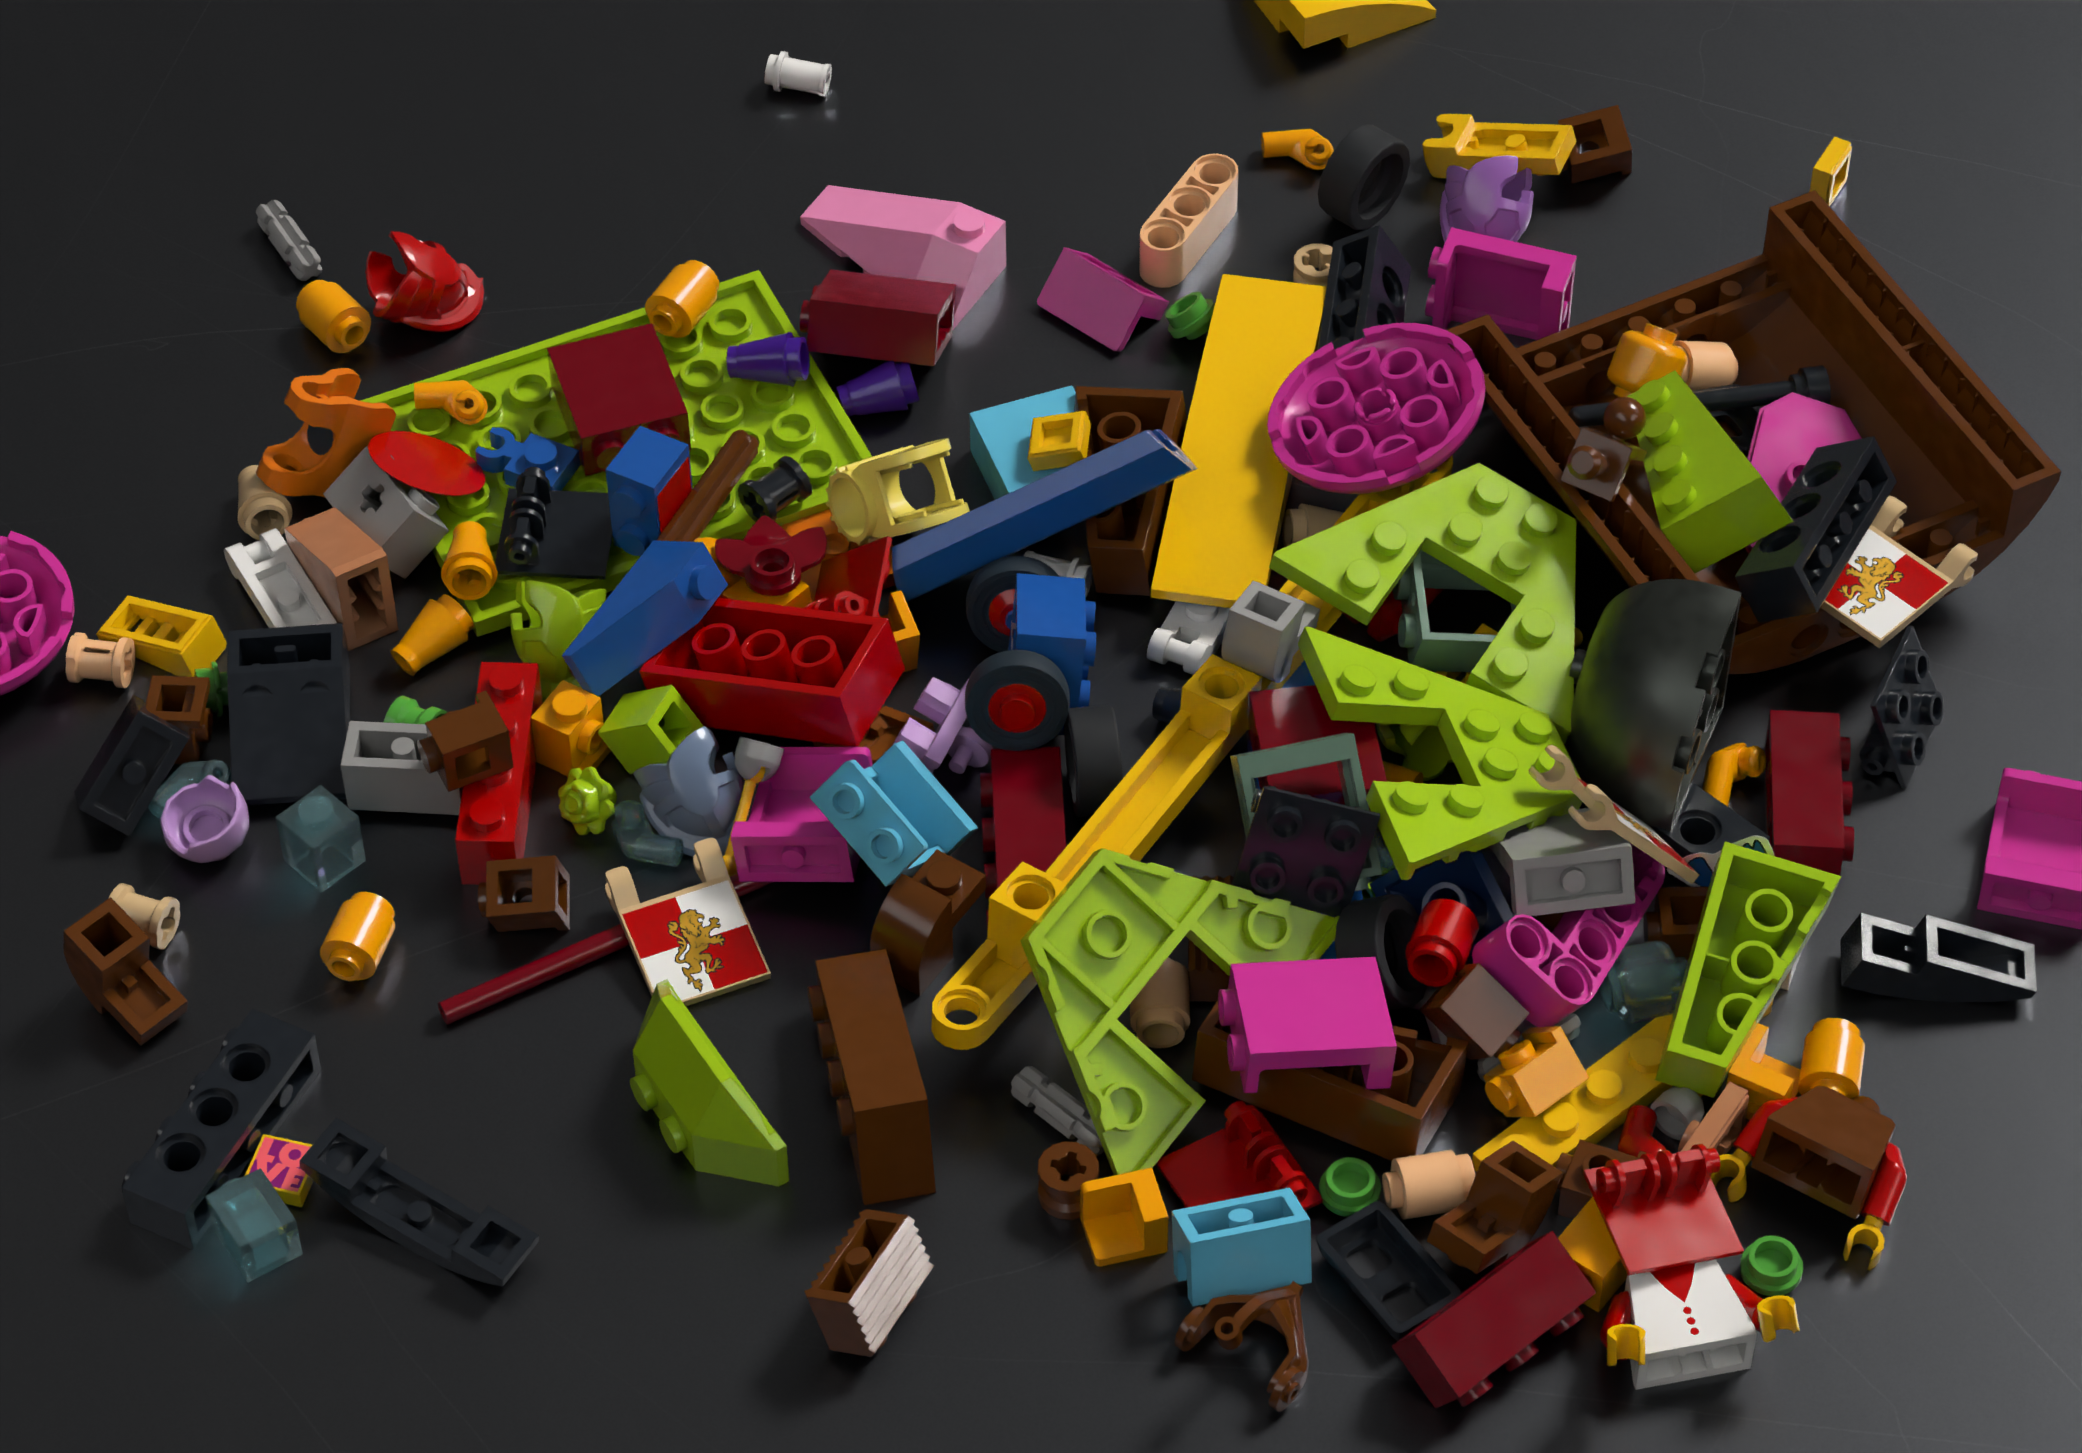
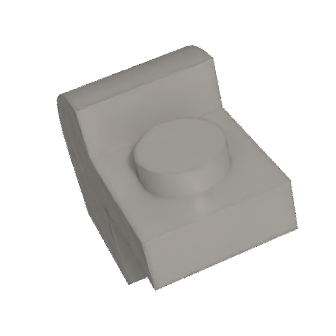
M1253 580L1229 609L1221 652L1223 660L1276 683L1282 682L1290 673L1293 656L1299 650L1298 642L1304 627H1317L1320 609Z

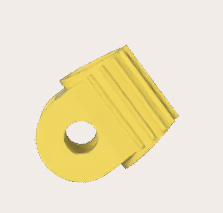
M949 438L927 442L918 446L901 447L836 468V474L829 476L830 482L828 488H826L828 493L826 505L830 507L832 514L830 519L835 521L838 533H842L848 542H857L858 546L886 536L895 537L936 526L970 512L968 503L964 502L963 498L955 499L944 457L949 456V450L952 449ZM922 462L929 470L933 479L935 500L934 504L916 510L906 501L899 484V472L912 468L913 464Z

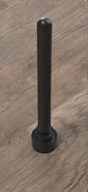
M1823 365L1799 368L1797 374L1789 375L1788 381L1693 392L1709 412L1764 406L1792 392L1830 404L1831 400L1829 376ZM1611 402L1575 406L1569 411L1568 415L1579 428L1604 425V412Z

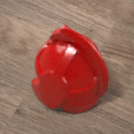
M391 231L388 237L393 239L407 267L406 274L396 271L390 256L376 251L369 252L366 261V283L370 296L376 302L372 314L377 318L395 323H404L421 330L447 332L462 328L473 321L480 313L484 298L483 278H478L466 264H457L441 244L434 241L422 242L408 233Z

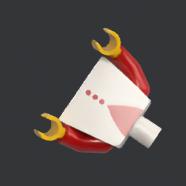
M1714 1259L1630 1276L1627 1275L1625 1291L1612 1298L1600 1331V1339L1607 1349L1608 1366H1616L1618 1359H1630L1635 1389L1638 1390L1751 1369L1757 1331L1761 1332L1764 1342H1770L1776 1339L1775 1330L1788 1329L1795 1333L1800 1331L1796 1304L1793 1298L1778 1295L1763 1299L1734 1276L1724 1274L1717 1260Z

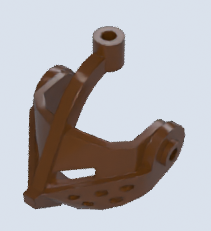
M1293 1281L1288 1286L1254 1294L1227 1295L1213 1298L1204 1308L1200 1306L1194 1308L1183 1319L1176 1333L1175 1346L1184 1352L1189 1351L1214 1328L1219 1345L1224 1349L1233 1350L1241 1345L1243 1340L1242 1331L1253 1320H1259L1273 1326L1286 1338L1289 1348L1288 1355L1271 1378L1267 1387V1393L1270 1394L1269 1406L1281 1412L1295 1400L1307 1379L1309 1361L1300 1298L1304 1292L1303 1287Z

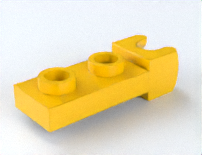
M1441 114L1437 116L1436 121L1442 130L1443 138L1426 139L1422 144L1427 168L1435 178H1446L1448 166L1456 165L1470 170L1475 163L1487 158L1504 155L1518 157L1517 173L1525 168H1529L1532 174L1543 176L1560 174L1577 141L1572 125L1474 122L1472 114Z

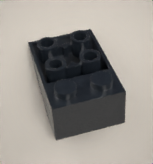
M343 623L228 631L227 683L232 782L237 785L247 806L346 799L341 761L350 722V664Z

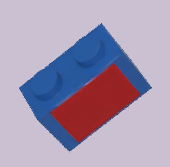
M643 426L638 427L605 469L613 544L634 556H641L652 541L658 539L693 489L689 444Z

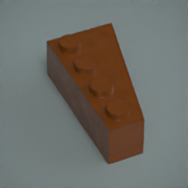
M1076 386L1078 411H1086L1091 422L1087 457L1145 430L1153 431L1155 429H1160L1181 449L1187 424L1183 391ZM1174 480L1086 520L1088 550L1096 593L1151 596V586Z
M886 949L816 960L818 985L807 986L809 1006L813 1022L823 1020V1023H817L822 1059H832L831 1061H826L832 1097L840 1096V1099L836 1100L840 1131L842 1136H849L863 1204L869 1205L936 1193L928 1099Z
M1217 1001L1198 1029L1192 1080L1392 1161L1395 1158L1424 1153L1461 1091L1469 1041L1448 1037L1446 1045L1417 1039V1030L1393 1026L1397 1049L1390 1088L1366 1089L1361 1066L1349 1065L1263 1070L1259 1075L1257 1093H1244L1240 1071H1230L1227 1040L1228 1035L1232 1033L1230 1026H1221Z

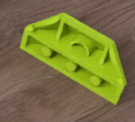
M668 979L657 983L633 1048L636 1076L630 1079V1085L637 1102L644 1111L654 1110L660 1119V1130L669 1148L674 1153L682 1151L696 1171L778 1187L789 1182L787 1145L772 1128L676 994Z

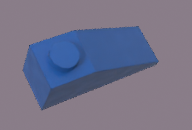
M652 541L562 654L563 659L582 689L600 696L700 622L728 586L704 543Z

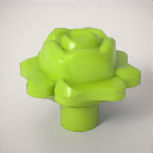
M586 767L583 771L580 768H573L569 771L567 782L558 790L561 816L572 822L579 835H586L590 831L593 834L603 833L606 820L615 813L616 791L610 783L600 778L595 767Z

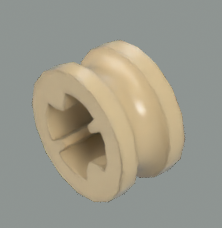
M1312 243L1300 248L1294 256L1293 282L1327 287L1333 248L1322 243Z

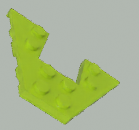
M1477 463L1277 550L1274 553L1269 565L1270 569L1366 626L1420 550L1512 603L1516 608L1471 671L1466 684L1549 714L1562 742L1565 744L1572 730L1571 709L1574 699V678L1569 676L1574 659L1576 519L1483 464Z
M1304 627L1298 647L1331 720L1437 726L1464 783L1445 785L1414 783L1410 781L1372 782L1366 796V801L1371 812L1380 814L1377 826L1401 880L1411 879L1415 869L1442 859L1447 864L1457 860L1461 852H1477L1503 841L1508 831L1522 825H1526L1530 830L1546 823L1549 817H1562L1569 814L1568 809L1571 806L1579 810L1582 801L1571 790H1547L1541 787L1528 771L1533 766L1538 772L1545 773L1554 766L1555 760L1545 751L1548 745L1556 746L1571 760L1549 714L1315 628ZM1573 764V767H1574L1576 776H1577L1579 779H1581L1580 776H1579V774H1578V772H1577V770H1576V768H1575V766H1574V764Z
M1101 848L1092 853L1020 941L1114 1175L1153 1168L1206 1101L1117 1020L1181 940L1186 936L1230 976L1231 964L1319 960L1335 940L1336 926L1340 916L1331 917L1290 905L1291 902L1278 898L1272 900L1254 895L1250 890L1219 881H1205L1174 872L1173 868L1150 862L1146 864L1135 861L1128 855Z

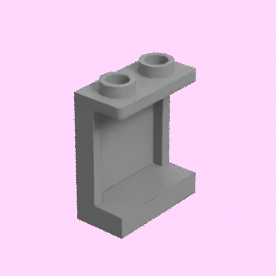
M1583 808V809H1579V810H1577V811H1578V812H1586V811H1588V810H1590V809H1589V808ZM1566 814L1562 817H1549L1546 823L1530 830L1526 825L1512 829L1506 833L1503 841L1489 846L1510 876L1512 911L1515 916L1521 914L1537 916L1635 904L1632 846L1627 840L1612 830H1586L1570 814Z

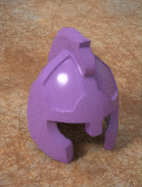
M1510 155L1487 158L1475 163L1470 170L1456 165L1448 166L1445 190L1442 193L1439 213L1444 242H1446L1451 227L1517 242L1526 231L1532 215L1534 193L1529 191L1532 187L1531 169L1525 168L1517 173L1518 157Z

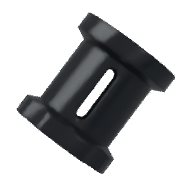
M786 455L773 464L771 471L756 481L746 480L738 487L740 502L747 514L755 522L764 515L776 521L778 512L794 501L802 502L812 495V485L809 477L798 462Z

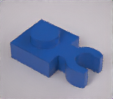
M492 427L489 431L491 447L497 450H488L481 446H478L475 450L477 464L482 470L491 473L504 471L505 484L515 488L517 477L525 469L538 467L545 472L550 482V490L562 491L581 465L579 450L533 433H530L524 443L515 441L510 431L499 427Z

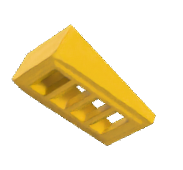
M129 595L96 633L98 639L102 641L118 642L122 637L132 638L135 645L136 658L176 676L194 677V669L210 668L211 662H215L220 657L227 645L212 615ZM140 618L143 619L142 623L138 626V628L134 632H131L132 628L136 625Z

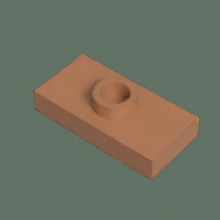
M1729 1081L1701 1122L1694 1119L1687 1126L1680 1140L1678 1152L1690 1150L1695 1144H1703L1707 1149L1715 1148L1719 1156L1727 1154L1733 1146V1142L1745 1127L1749 1102L1748 1090Z

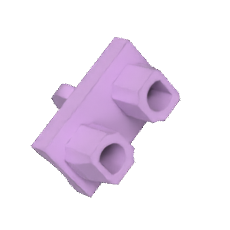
M932 677L913 709L938 723V728L933 732L909 717L894 743L904 741L931 773H933L934 769H938L947 753L952 757L948 765L949 768L958 774L964 773L967 765L975 768L983 767L991 758L992 745L981 739L972 729L971 725L969 727L962 726L967 718L965 690L968 680L961 690H958L952 685Z

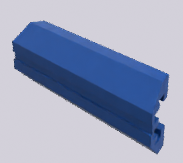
M1160 429L1153 431L1145 430L892 547L893 576L896 590L903 592L906 602L914 600L977 571L994 560L1014 554L1198 468Z

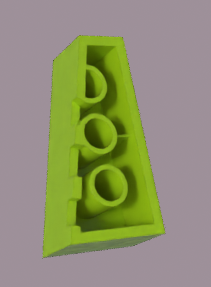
M1675 370L1658 380L1645 383L1638 391L1627 396L1637 400L1643 406L1646 413L1645 427L1637 435L1639 447L1647 450L1643 462L1660 529L1694 573L1794 522L1762 476Z
M1724 842L1708 887L1655 1078L1656 1081L1679 1088L1685 1087L1696 1093L1712 1098L1715 1097L1756 1025L1760 1022L1826 912L1842 876Z

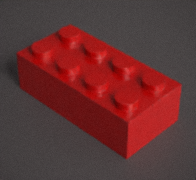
M717 598L698 624L647 660L639 672L646 690L673 685L703 726L858 747L905 670L888 618Z

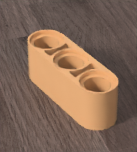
M1218 153L1199 157L1143 224L1140 230L1139 270L1144 282L1158 288H1170L1178 285L1185 279L1235 216L1238 201V165L1232 158Z

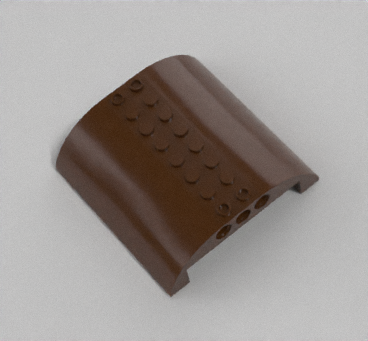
M1815 190L1769 207L1763 254L1526 345L1515 348L1488 314L1447 330L1460 337L1473 350L1475 358L1484 374V403L1629 588L1648 581L1686 579L1739 591L1735 575L1749 555L1744 547L1707 568L1694 573L1660 529L1643 461L1631 460L1614 502L1560 480L1566 467L1568 456L1573 450L1581 430L1568 415L1569 411L1575 406L1612 402L1620 398V396L1614 394L1616 385L1608 379V368L1623 333L1630 330L1643 332L1646 323L1677 334L1675 341L1726 343L1733 351L1738 362V376L1733 384L1741 386L1788 381L1789 375L1797 374L1799 368L1823 365L1827 370L1830 381V405L1845 409L1861 438L1875 437L1897 481L1889 496H1893L1907 505L1906 512L1899 517L1904 522V526L1891 539L1934 568L1940 565L1952 548L1961 543L1978 553L1976 561L1971 563L1970 566L1975 570L1973 577L1979 574L2003 553L2030 524L2048 500L2060 479V469ZM1448 343V345L1455 351L1454 346ZM1718 421L1729 437L1738 436L1728 423ZM1605 425L1583 427L1599 430L1609 435ZM1637 436L1625 439V442L1639 447ZM1959 587L1951 589V590H1950L1948 593H1946L1942 598H1944V597H1946L1947 595L1951 594L1952 592H1954V591H1955L1956 589H1958ZM1741 595L1729 674L1758 673L1785 667L1861 637V635L1822 608L1817 613L1759 623L1748 601Z

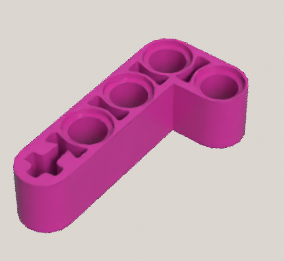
M1633 844L1631 846L1635 904L1565 912L1552 933L1532 916L1516 915L1475 944L1472 952L1473 964L1479 963L1529 1012L1525 1019L1536 1027L1556 1025L1594 997L1661 888L1665 879L1664 865Z

